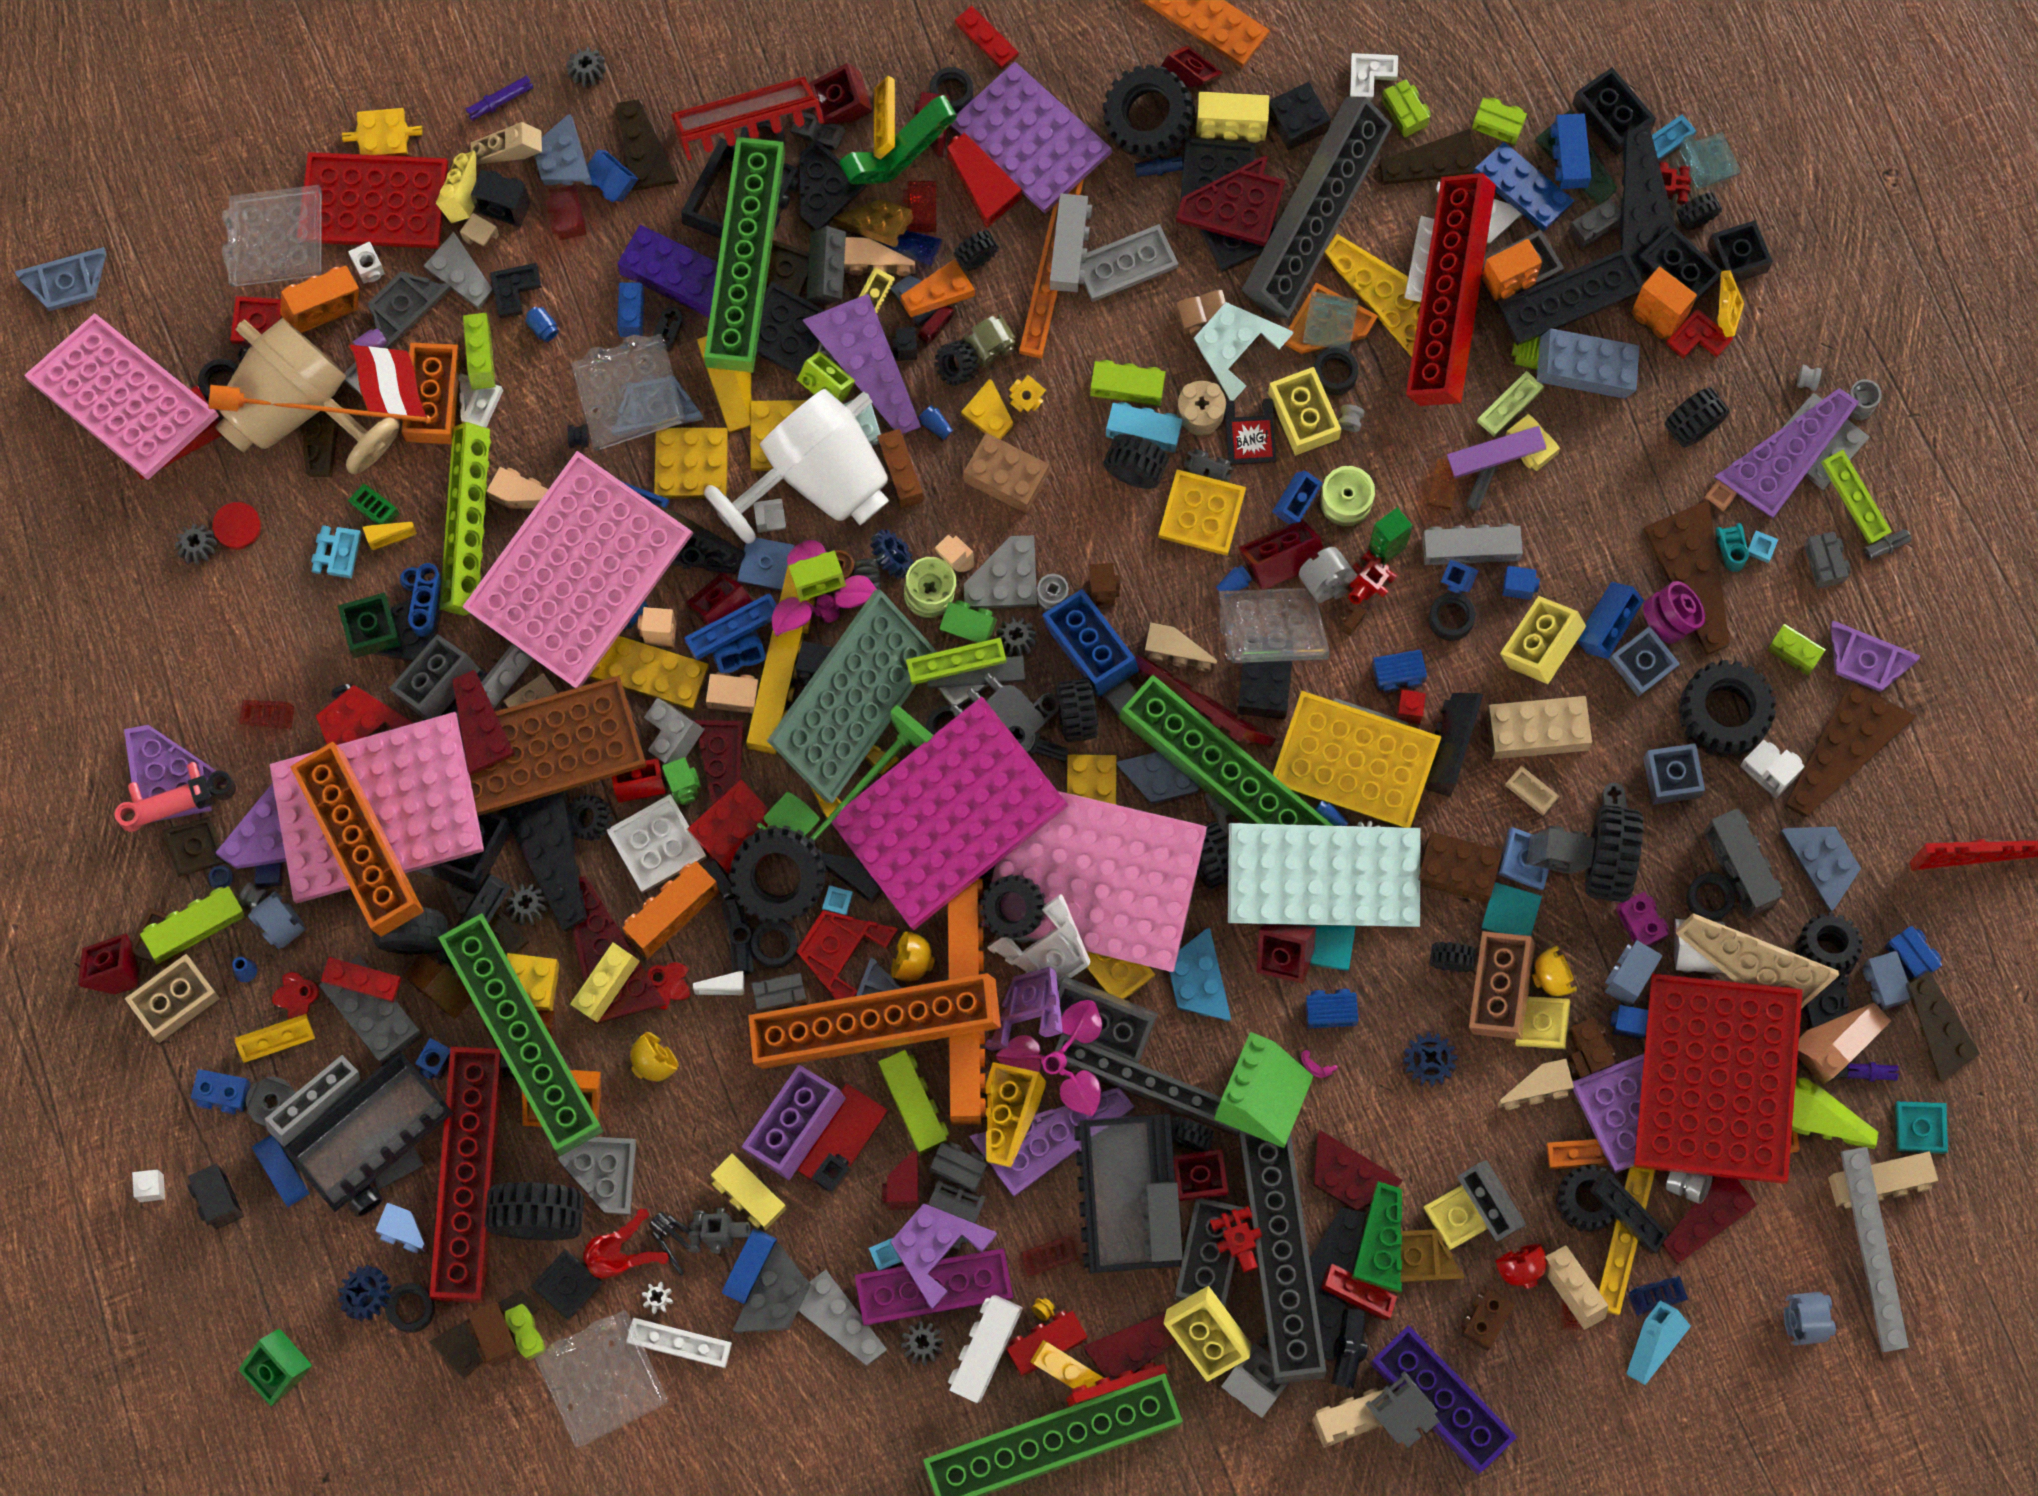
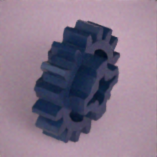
M881 529L870 539L872 541L870 546L874 549L872 554L877 556V563L879 566H882L883 570L887 569L890 576L894 574L897 579L900 577L903 579L906 577L910 566L915 563L911 559L913 555L907 551L909 549L908 545L902 542L901 538L897 539L894 532L890 534L888 529L885 531Z
M1427 1032L1424 1039L1418 1034L1416 1036L1417 1042L1410 1040L1408 1043L1412 1049L1405 1048L1404 1054L1409 1056L1403 1059V1064H1409L1405 1072L1413 1073L1412 1081L1417 1078L1421 1079V1086L1424 1085L1425 1081L1429 1082L1430 1087L1434 1086L1435 1081L1442 1085L1444 1083L1443 1077L1450 1079L1452 1074L1449 1070L1455 1071L1457 1067L1452 1062L1456 1061L1458 1056L1451 1055L1455 1047L1447 1046L1448 1038L1443 1041L1439 1040V1033L1436 1034L1435 1038H1431L1430 1032ZM1425 1044H1433V1045H1436V1046H1435V1047H1426V1046H1424V1045H1425ZM1443 1052L1446 1056V1065H1444L1445 1063L1441 1059ZM1414 1054L1419 1059L1418 1067L1414 1063ZM1431 1055L1434 1056L1435 1059L1433 1062L1431 1061L1429 1064L1426 1063L1425 1060L1427 1057L1429 1058ZM1425 1072H1434V1073H1436V1074H1435V1075H1427V1074H1424V1073H1425Z
M366 1265L364 1269L358 1266L356 1269L357 1273L349 1271L350 1278L348 1280L342 1279L345 1286L338 1289L343 1294L337 1300L343 1304L340 1309L346 1312L348 1317L363 1322L364 1318L372 1320L373 1313L379 1316L381 1314L379 1310L381 1306L387 1307L384 1301L391 1298V1295L386 1293V1290H389L391 1285L386 1283L389 1279L388 1276L382 1274L383 1271L378 1268Z

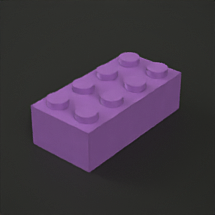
M798 1065L746 1139L742 1148L750 1157L790 1180L846 1097L837 1087Z

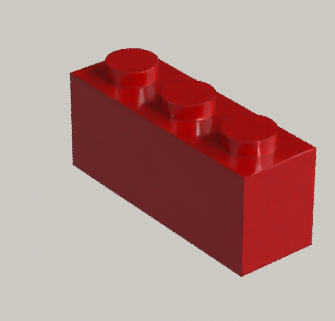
M1064 1310L1052 1317L1054 1321L1045 1326L1044 1323H1041L1030 1330L1031 1335L1024 1339L1022 1336H1018L1008 1343L1010 1347L1006 1348V1352L1021 1378L1039 1368L1030 1361L1043 1340L1064 1353L1087 1341L1088 1336L1073 1310L1069 1313Z

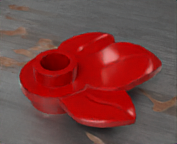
M672 962L665 967L655 965L646 972L666 1003L665 1006L659 1007L660 1009L667 1010L671 999L685 1000L690 997L689 987L683 980L689 971V968L678 962ZM661 974L663 979L660 982L654 981L655 975Z
M296 972L282 975L284 986L275 991L272 1003L278 1007L287 1008L288 1020L307 1014L310 1004L319 996L318 985L312 980L304 979ZM307 987L308 994L304 996L303 991Z

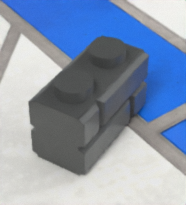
M1608 199L1572 221L1568 233L1577 246L1583 250L1609 234L1610 231L1620 227L1621 212L1614 202Z
M1834 531L1807 538L1804 547L1817 589L1844 583L1849 577L1848 574L1851 573L1848 560H1844L1841 553L1844 551L1841 538H1837Z
M801 973L752 983L758 1013L807 1005Z
M950 1141L947 1145L941 1143L930 1166V1174L976 1193L988 1167V1163L984 1162L985 1157L975 1152H971L970 1155L961 1151V1146Z

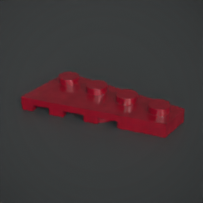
M1716 1177L1712 1181L1704 1201L1701 1204L1695 1202L1666 1238L1662 1246L1678 1265L1755 1208L1757 1203L1738 1179Z

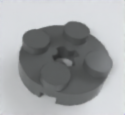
M267 1077L260 1082H256L249 1089L246 1096L248 1113L256 1123L266 1127L265 1118L296 1092L284 1079ZM276 1096L277 1106L269 1109L268 1104L265 1103L266 1099Z

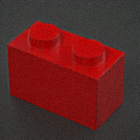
M659 758L646 760L647 767L612 777L613 789L618 803L666 793Z

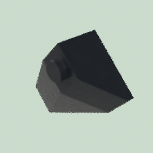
M657 506L693 532V535L671 565L683 566V569L696 567L705 568L707 571L736 574L746 552L683 515L662 506Z

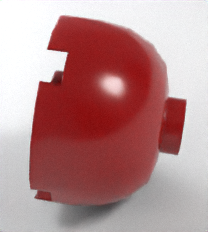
M1540 1243L1520 1247V1251L1512 1254L1511 1250L1498 1257L1495 1263L1501 1278L1510 1285L1523 1286L1524 1289L1538 1285L1537 1280L1544 1275L1547 1269L1546 1253Z

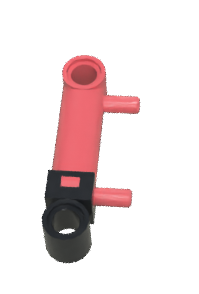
M191 762L187 765L191 780H188V784L142 799L138 784L136 782L130 783L128 789L133 803L123 802L115 810V819L124 830L129 832L137 831L142 825L195 807L202 809L214 805V797L222 801L228 800L235 794L236 785L230 775L221 770L211 773L207 780L204 775L200 776L197 764ZM219 782H227V785L224 789H216V786ZM135 813L132 820L124 821L126 814Z

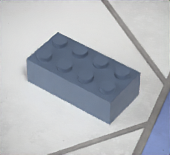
M1551 328L1540 337L1537 382L1625 399L1637 389L1639 345Z

